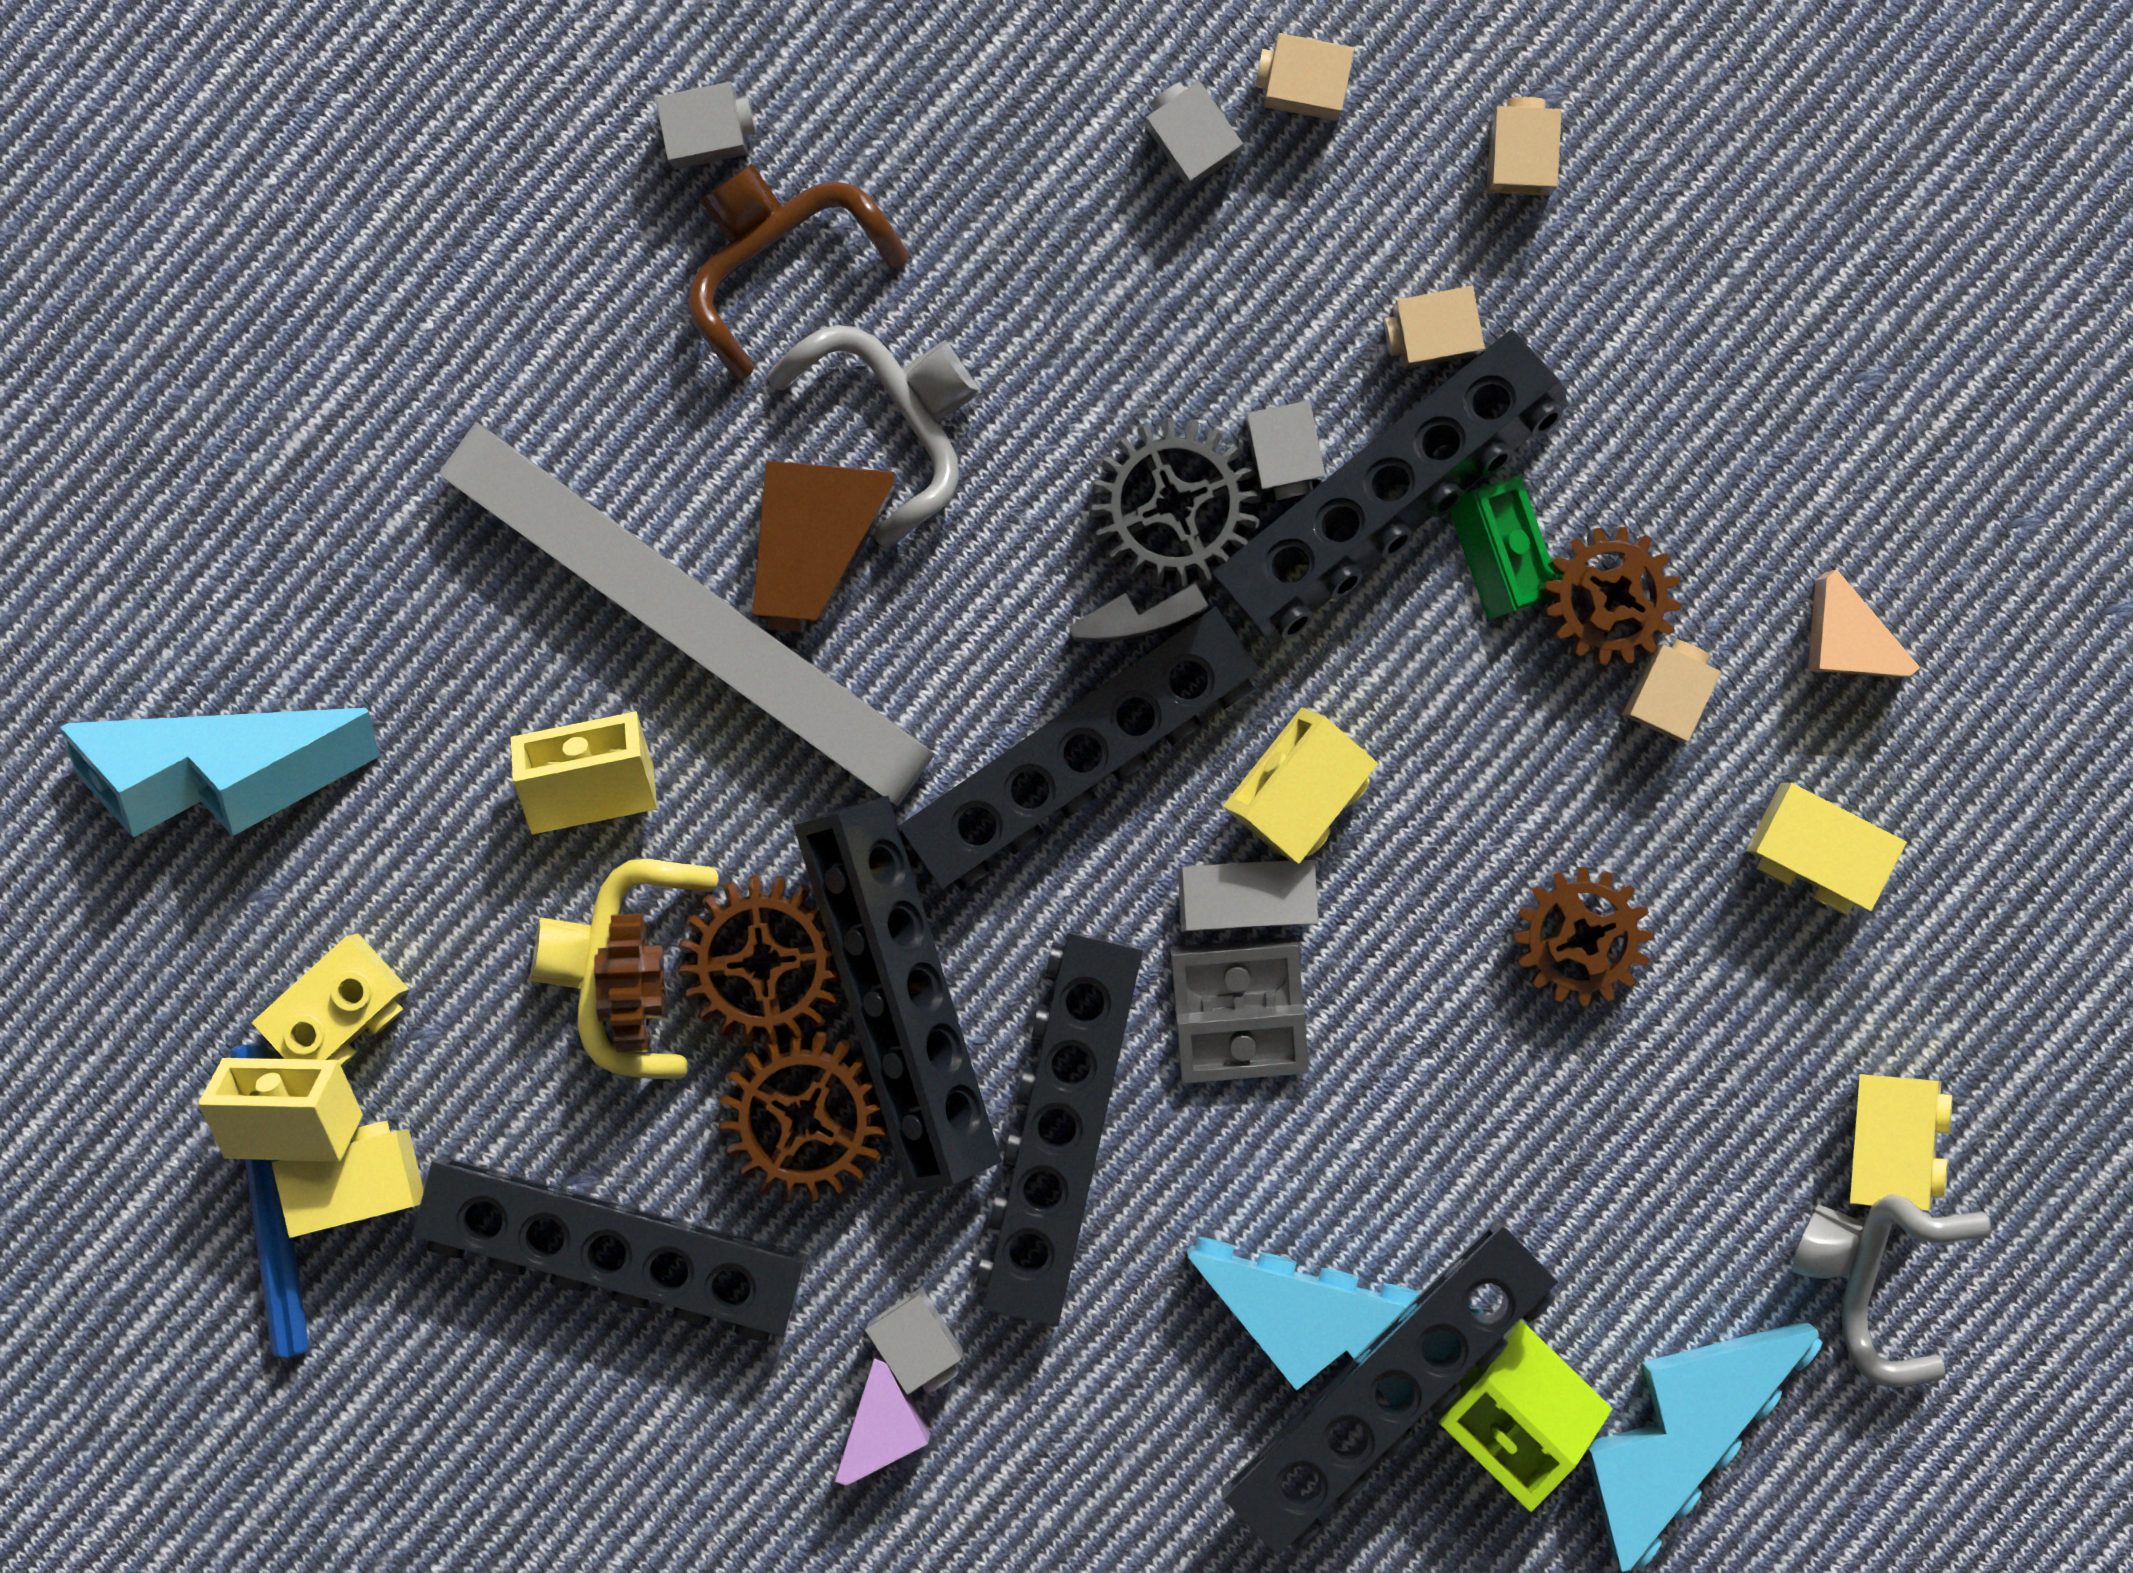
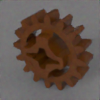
M1627 527L1614 529L1609 541L1606 540V536L1601 528L1587 531L1588 547L1577 538L1568 540L1564 545L1570 559L1554 557L1547 564L1558 575L1557 580L1540 584V591L1554 597V604L1540 611L1541 616L1548 618L1557 617L1560 625L1551 634L1553 640L1556 641L1570 636L1574 642L1569 655L1574 658L1582 657L1589 649H1592V658L1595 666L1607 665L1612 652H1614L1620 665L1633 663L1634 646L1644 655L1654 653L1657 648L1651 635H1671L1674 628L1663 619L1664 614L1681 610L1682 603L1668 598L1667 589L1681 583L1680 577H1664L1661 568L1666 565L1671 557L1667 552L1651 557L1647 551L1652 538L1647 535L1639 537L1632 544H1629ZM1609 554L1618 556L1617 560L1611 563L1608 570L1603 572L1594 566L1588 567L1584 564L1597 555ZM1642 575L1648 585L1650 600L1644 597L1640 581ZM1615 584L1617 589L1615 590L1614 597L1621 602V605L1605 609L1603 606L1606 603L1607 597L1599 590L1602 587ZM1571 592L1577 595L1581 611L1579 619L1576 617L1572 607ZM1619 621L1627 627L1632 626L1636 628L1633 633L1622 639L1602 638L1604 633L1611 629L1614 622Z
M1576 867L1573 882L1569 883L1559 871L1552 872L1550 877L1553 889L1547 892L1533 885L1529 891L1537 902L1533 909L1517 907L1515 913L1528 921L1526 930L1511 933V940L1527 944L1528 951L1521 954L1516 959V962L1520 967L1535 965L1538 970L1533 975L1530 983L1534 987L1540 988L1549 981H1552L1554 983L1552 999L1559 1002L1565 999L1569 990H1575V997L1580 1006L1589 1005L1591 991L1597 990L1600 996L1608 1002L1614 1000L1612 983L1618 980L1620 983L1633 987L1636 982L1628 971L1632 963L1648 965L1650 959L1637 951L1638 942H1647L1654 939L1653 932L1638 929L1637 921L1649 913L1648 908L1643 905L1630 907L1627 904L1635 890L1631 885L1625 884L1616 891L1610 889L1613 880V873L1603 870L1595 883L1590 882L1587 867ZM1578 893L1597 895L1610 903L1614 909L1600 914L1588 911ZM1555 905L1554 908L1558 918L1551 935L1540 940L1543 920L1548 911ZM1577 920L1589 927H1603L1596 930L1597 934L1589 938L1591 949L1587 952L1575 945H1561L1568 942L1567 938L1572 937L1576 933L1573 923ZM1624 934L1621 952L1611 966L1607 954L1615 937ZM1566 958L1577 961L1586 978L1575 979L1564 976L1556 971L1550 963L1559 962Z
M644 914L611 915L608 948H598V955H594L598 1021H611L613 1041L616 1044L617 1053L650 1051L651 1042L650 1023H652V1019L663 1018V1011H666L662 945L649 946Z

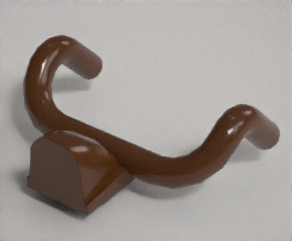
M751 163L700 200L730 243L715 253L698 270L690 285L688 309L695 327L731 376L738 380L745 379L754 370L753 361L728 329L713 305L716 290L730 274L812 215L824 209L834 207L846 209L854 216L889 268L895 269L903 266L909 258V253L874 200L856 185L836 181L818 184L797 194L781 205Z

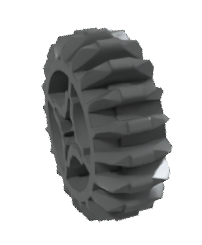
M1164 418L1161 426L1162 439L1153 440L1150 428L1144 423L1137 427L1138 438L1143 446L1135 450L1124 437L1116 440L1115 446L1126 458L1121 465L1112 458L1106 456L1101 458L1099 466L1114 477L1111 483L1102 480H1092L1090 491L1097 495L1108 496V504L1090 506L1088 511L1090 518L1100 519L1109 517L1111 525L1100 528L1094 533L1096 542L1102 543L1116 537L1120 545L1111 550L1107 560L1114 565L1120 562L1127 553L1135 559L1128 569L1127 578L1135 581L1140 576L1145 565L1155 569L1150 580V587L1152 589L1159 590L1161 588L1165 571L1175 572L1176 590L1183 591L1188 586L1186 571L1196 569L1201 584L1203 586L1211 584L1212 575L1207 563L1213 559L1218 566L1224 562L1227 563L1230 557L1223 550L1228 545L1239 551L1248 543L1245 538L1235 534L1237 527L1248 530L1257 529L1260 520L1253 515L1242 514L1241 508L1242 506L1260 503L1261 494L1257 491H1240L1239 484L1250 481L1256 473L1251 466L1244 467L1235 473L1229 466L1242 454V449L1238 445L1230 447L1223 456L1214 450L1221 441L1222 431L1214 429L1209 434L1206 444L1195 440L1199 430V422L1197 420L1190 419L1188 421L1185 438L1174 437L1175 425L1173 419ZM1180 453L1193 456L1206 463L1218 476L1196 483L1183 482L1175 476L1164 454ZM1146 461L1154 483L1155 494L1144 506L1122 516L1120 502L1123 488L1134 470ZM1160 475L1165 477L1169 488H1173L1178 497L1187 494L1191 497L1200 492H1205V494L1193 499V508L1185 507L1184 511L1189 517L1185 519L1184 524L1189 535L1184 533L1180 521L1176 522L1175 517L1171 513L1164 515L1158 513L1148 518L1143 517L1156 511V502L1164 503L1165 498L1160 494L1164 492L1165 486ZM1226 494L1228 512L1224 528L1216 540L1204 549L1198 536L1195 513L1200 507L1211 502L1212 499ZM1150 527H1166L1176 536L1179 545L1181 544L1185 557H1166L1155 554L1142 547L1131 534Z

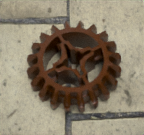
M760 875L749 877V896L743 897L739 886L734 881L724 884V892L730 904L724 907L713 895L706 896L702 902L705 908L714 916L709 922L698 915H691L687 920V924L693 930L702 933L700 941L682 939L679 942L680 950L686 953L697 954V963H685L678 966V975L688 977L698 974L701 983L684 992L686 1000H696L706 994L711 1003L699 1012L698 1018L702 1022H706L720 1011L726 1016L718 1030V1035L723 1038L728 1037L733 1032L737 1023L745 1025L742 1033V1044L745 1046H752L754 1044L758 1028H765L767 1043L779 1045L781 1040L779 1026L786 1025L790 1036L794 1035L796 1038L801 1036L802 1039L805 1036V1032L799 1019L801 1016L805 1015L813 1025L820 1027L825 1023L826 1018L823 1012L815 1005L817 1001L820 1000L828 1006L837 1007L842 1000L836 992L826 988L828 981L842 983L838 969L831 968L834 956L826 930L818 921V918L821 917L818 904L811 911L803 906L809 897L811 888L806 884H802L797 888L792 899L784 897L787 888V878L784 876L775 877L772 883L771 894H764L763 881ZM768 908L782 911L796 919L809 934L813 945L787 946L780 942L775 936L773 924L769 920ZM749 910L750 926H748V942L745 948L739 953L713 957L717 938L724 926L740 912ZM762 941L764 944L771 946L769 953L776 949L780 957L794 955L797 958L785 960L770 970V979L767 982L766 978L758 976L760 968L753 972L750 969V965H733V962L744 961L758 953L759 943ZM816 965L814 980L803 999L793 1007L780 1011L778 996L781 995L780 982L783 974L793 968ZM733 975L747 979L754 987L756 1001H759L761 1013L745 1009L730 999L721 988L716 976Z
M817 1031L815 1033L812 1049H804V1042L801 1036L796 1038L794 1035L790 1036L789 1034L790 1051L783 1052L780 1044L771 1045L770 1042L767 1043L765 1040V1050L770 1060L765 1062L758 1053L753 1050L748 1051L743 1056V1059L754 1074L750 1077L741 1071L733 1070L728 1076V1081L733 1086L743 1090L742 1095L723 1094L720 1097V1106L726 1109L737 1110L738 1117L727 1118L719 1122V1131L723 1133L739 1131L741 1139L732 1142L725 1148L727 1156L734 1157L747 1150L751 1159L741 1167L739 1174L743 1178H747L754 1173L758 1166L768 1173L759 1186V1190L764 1194L769 1193L775 1185L777 1178L786 1181L783 1190V1200L786 1202L794 1201L798 1192V1184H806L807 1197L810 1203L819 1202L822 1194L820 1182L827 1180L830 1190L835 1196L843 1195L846 1188L840 1173L846 1171L853 1180L861 1183L866 1178L867 1173L864 1167L856 1160L858 1156L875 1163L882 1156V1152L876 1146L867 1142L868 1137L877 1139L889 1137L887 1125L872 1122V1115H883L879 1100L871 1101L869 1093L876 1091L872 1078L863 1082L858 1075L868 1067L865 1055L860 1056L852 1067L842 1059L851 1047V1042L846 1039L840 1041L833 1054L824 1052L827 1043V1033L824 1031ZM804 1064L821 1067L810 1087L803 1092L792 1093L782 1088L776 1089L764 1082L768 1076L788 1066ZM837 1078L847 1086L854 1099L857 1109L856 1133L844 1127V1123L834 1117L829 1109L828 1098ZM820 1088L821 1094L815 1103L817 1108L815 1109L814 1117L822 1122L821 1127L814 1130L810 1124L806 1132L801 1131L793 1144H790L789 1139L795 1130L794 1124L797 1118L793 1112L789 1111L790 1104L796 1102L800 1108L804 1104V1100L810 1101L817 1089ZM755 1100L764 1104L766 1110L774 1114L781 1124L782 1135L773 1154L764 1146L758 1136L754 1122ZM809 1140H819L830 1146L834 1143L846 1150L837 1159L821 1166L799 1167L790 1164L801 1144Z

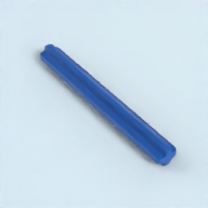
M264 1043L238 1045L232 1048L230 1052L231 1058L269 1059L268 1048ZM245 1159L271 1353L274 1357L281 1358L301 1355L307 1351L309 1344L294 1237L289 1238L272 1167V1162L280 1160Z

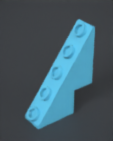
M366 708L67 723L60 727L74 772L133 838L199 802H202L228 832L234 836L379 757L370 714Z
M1198 1237L1196 1246H1190L1187 1249L1188 1258L1296 1390L1346 1350L1354 1359L1420 1294L1418 1291L1387 1283L1383 1284L1381 1293L1357 1287L1359 1279L1357 1276L1334 1269L1322 1268L1320 1277L1295 1272L1296 1261L1274 1254L1261 1252L1257 1262L1233 1256L1235 1246L1204 1237ZM1469 1304V1309L1472 1313L1482 1315L1483 1309L1481 1307ZM1447 1330L1431 1332L1423 1342L1422 1354L1433 1361H1441L1448 1358L1456 1348L1455 1334ZM1392 1375L1384 1378L1377 1388L1388 1402L1395 1406L1402 1403L1408 1397L1410 1382L1402 1376Z
M1802 1321L1642 1362L1657 1424L1595 1439L1586 1450L1613 1559L1622 1572L1631 1570L1632 1567L1641 1570L1650 1562L1662 1542L1657 1536L1673 1517L1681 1520L1692 1510L1702 1493L1698 1485L1714 1467L1719 1471L1734 1458L1742 1444V1440L1738 1438L1739 1434L1753 1417L1760 1421L1771 1412L1782 1395V1391L1778 1386L1793 1367L1800 1371L1813 1360L1822 1345V1341L1818 1338V1330L1807 1321Z

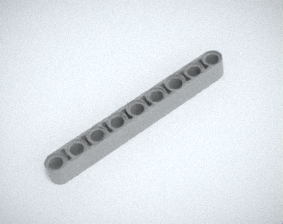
M478 422L474 423L438 473L882 796L889 795L890 801L894 804L899 805L935 756L934 752Z

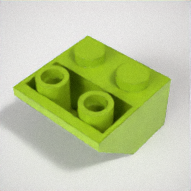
M1520 1319L1503 1336L1508 1341V1345L1503 1352L1483 1369H1480L1475 1364L1459 1380L1458 1383L1462 1389L1456 1398L1441 1412L1434 1414L1441 1426L1532 1512L1577 1466L1613 1408Z

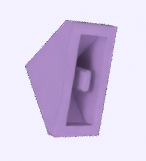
M878 1350L835 1482L849 1485L927 1445L929 1442L930 1431L911 1394H906Z

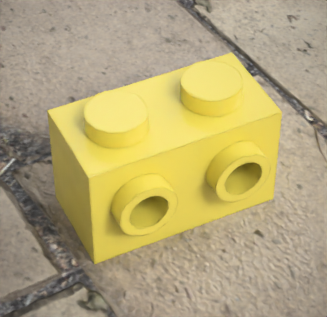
M1301 707L1222 807L1273 851L1299 864L1305 856L1314 854L1325 843L1330 833L1329 826L1342 809L1355 803L1364 794L1369 785V775L1379 763L1328 718Z
M637 712L511 737L513 783L532 835L657 809L654 766Z
M1780 783L1746 851L1761 858L1756 868L1760 872L1789 886L1792 885L1795 877H1798L1818 888L1813 897L1815 900L1840 913L1849 915L1853 906L1858 909L1872 911L1907 842L1793 783Z
M359 933L348 935L260 1014L252 1024L284 1059L338 1060L341 1067H343L357 1053L351 1047V1042L367 1028L376 1035L404 1010L397 1003V1000L409 988Z
M222 1058L198 1103L224 1159L340 1162L363 1116L338 1060Z
M1860 1074L1850 1203L1873 1205L1884 1196L1895 1194L1907 1197L1920 1210L1929 1211L1932 1209L1933 1197L1945 1198L1948 1160L1936 1159L1938 1133H1950L1952 1095L1941 1094V1081Z
M388 1121L356 1128L352 1136V1142L348 1144L340 1162L292 1160L272 1162L289 1238L420 1205L424 1192L409 1129L390 1132Z

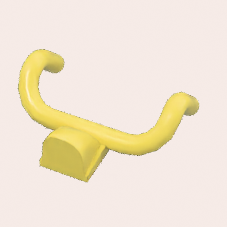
M654 859L629 860L614 869L600 887L594 905L591 925L539 917L529 980L581 989L578 1004V1031L585 1051L596 1065L611 1073L623 1076L680 1080L685 1077L688 1071L687 1059L682 1055L616 1052V1046L606 1036L603 1021H598L594 955H598V948H608L611 915L619 914L623 898L631 888L638 884H648L674 889L711 892L718 884V874L714 868L708 866L673 863Z

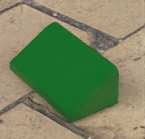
M1521 475L1464 493L1459 503L1450 511L1488 619H1494L1554 598L1553 595L1539 590L1541 583L1557 580L1555 572L1547 565L1550 557Z

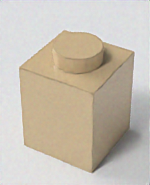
M1279 33L1275 51L1262 49L1255 87L1267 89L1264 107L1339 121L1343 110L1355 47Z
M1512 97L1507 99V106L1496 107L1490 121L1487 193L1551 196L1558 187L1562 109L1546 108V100L1536 97Z
M1473 286L1398 299L1392 307L1394 317L1384 318L1385 335L1390 356L1401 355L1404 370L1478 356L1485 349Z
M1675 639L1672 647L1664 644L1657 645V650L1649 655L1622 716L1675 741L1689 742L1722 671L1707 665L1710 658L1709 653L1687 642Z

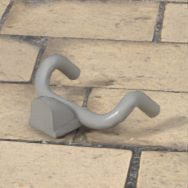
M834 325L820 329L796 344L769 370V383L777 390H785L807 368L827 354L835 351L851 352L861 357L875 373L927 450L933 462L934 476L931 484L923 492L897 509L875 530L876 541L885 548H891L914 528L939 512L953 498L959 481L958 457L948 436L939 423L982 392L947 340H943L901 369L893 355L876 337L857 327Z
M1889 1194L1873 1204L1866 1221L1863 1222L1818 1204L1798 1246L1792 1272L1812 1278L1829 1279L1844 1277L1848 1279L1841 1312L1842 1328L1848 1352L1857 1370L1870 1381L1886 1387H1905L1942 1380L1945 1376V1366L1938 1355L1891 1362L1877 1354L1868 1329L1867 1310L1894 1221L1910 1236L1920 1241L1931 1244H1948L1988 1237L1991 1227L1987 1214L1980 1211L1934 1218L1924 1214L1907 1197Z

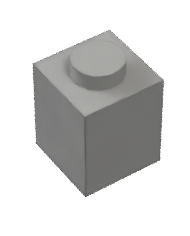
M1200 80L1187 89L1184 88L1181 82H1178L1150 102L1149 105L1154 112L1146 117V129L1188 190L1241 154L1242 141Z
M731 81L655 97L667 159L674 170L749 155L746 137L757 135L749 97L737 98V93Z
M1310 400L1246 414L1245 424L1259 492L1264 493L1274 490L1276 501L1299 498L1309 494L1313 490L1312 483L1322 481L1325 477Z
M922 1287L868 1322L865 1331L907 1395L922 1386L926 1394L931 1393L959 1373L954 1364L961 1360L963 1349Z

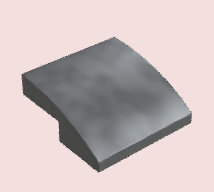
M1193 584L1138 616L1127 595L1123 594L1069 625V631L1076 642L1097 643L1132 639L1183 623L1204 612L1208 605L1196 584Z
M1297 936L1170 947L1182 1084L1309 1073L1306 1021L1303 1007L1300 953Z

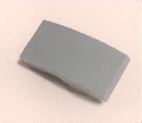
M1302 860L1299 864L1294 861H1270L1177 868L1181 932L1240 930L1251 927L1305 926L1319 923L1315 860Z

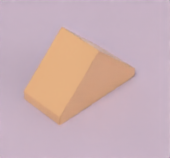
M1837 569L1825 572L1815 581L1808 670L1898 678L1911 676L1920 668Z

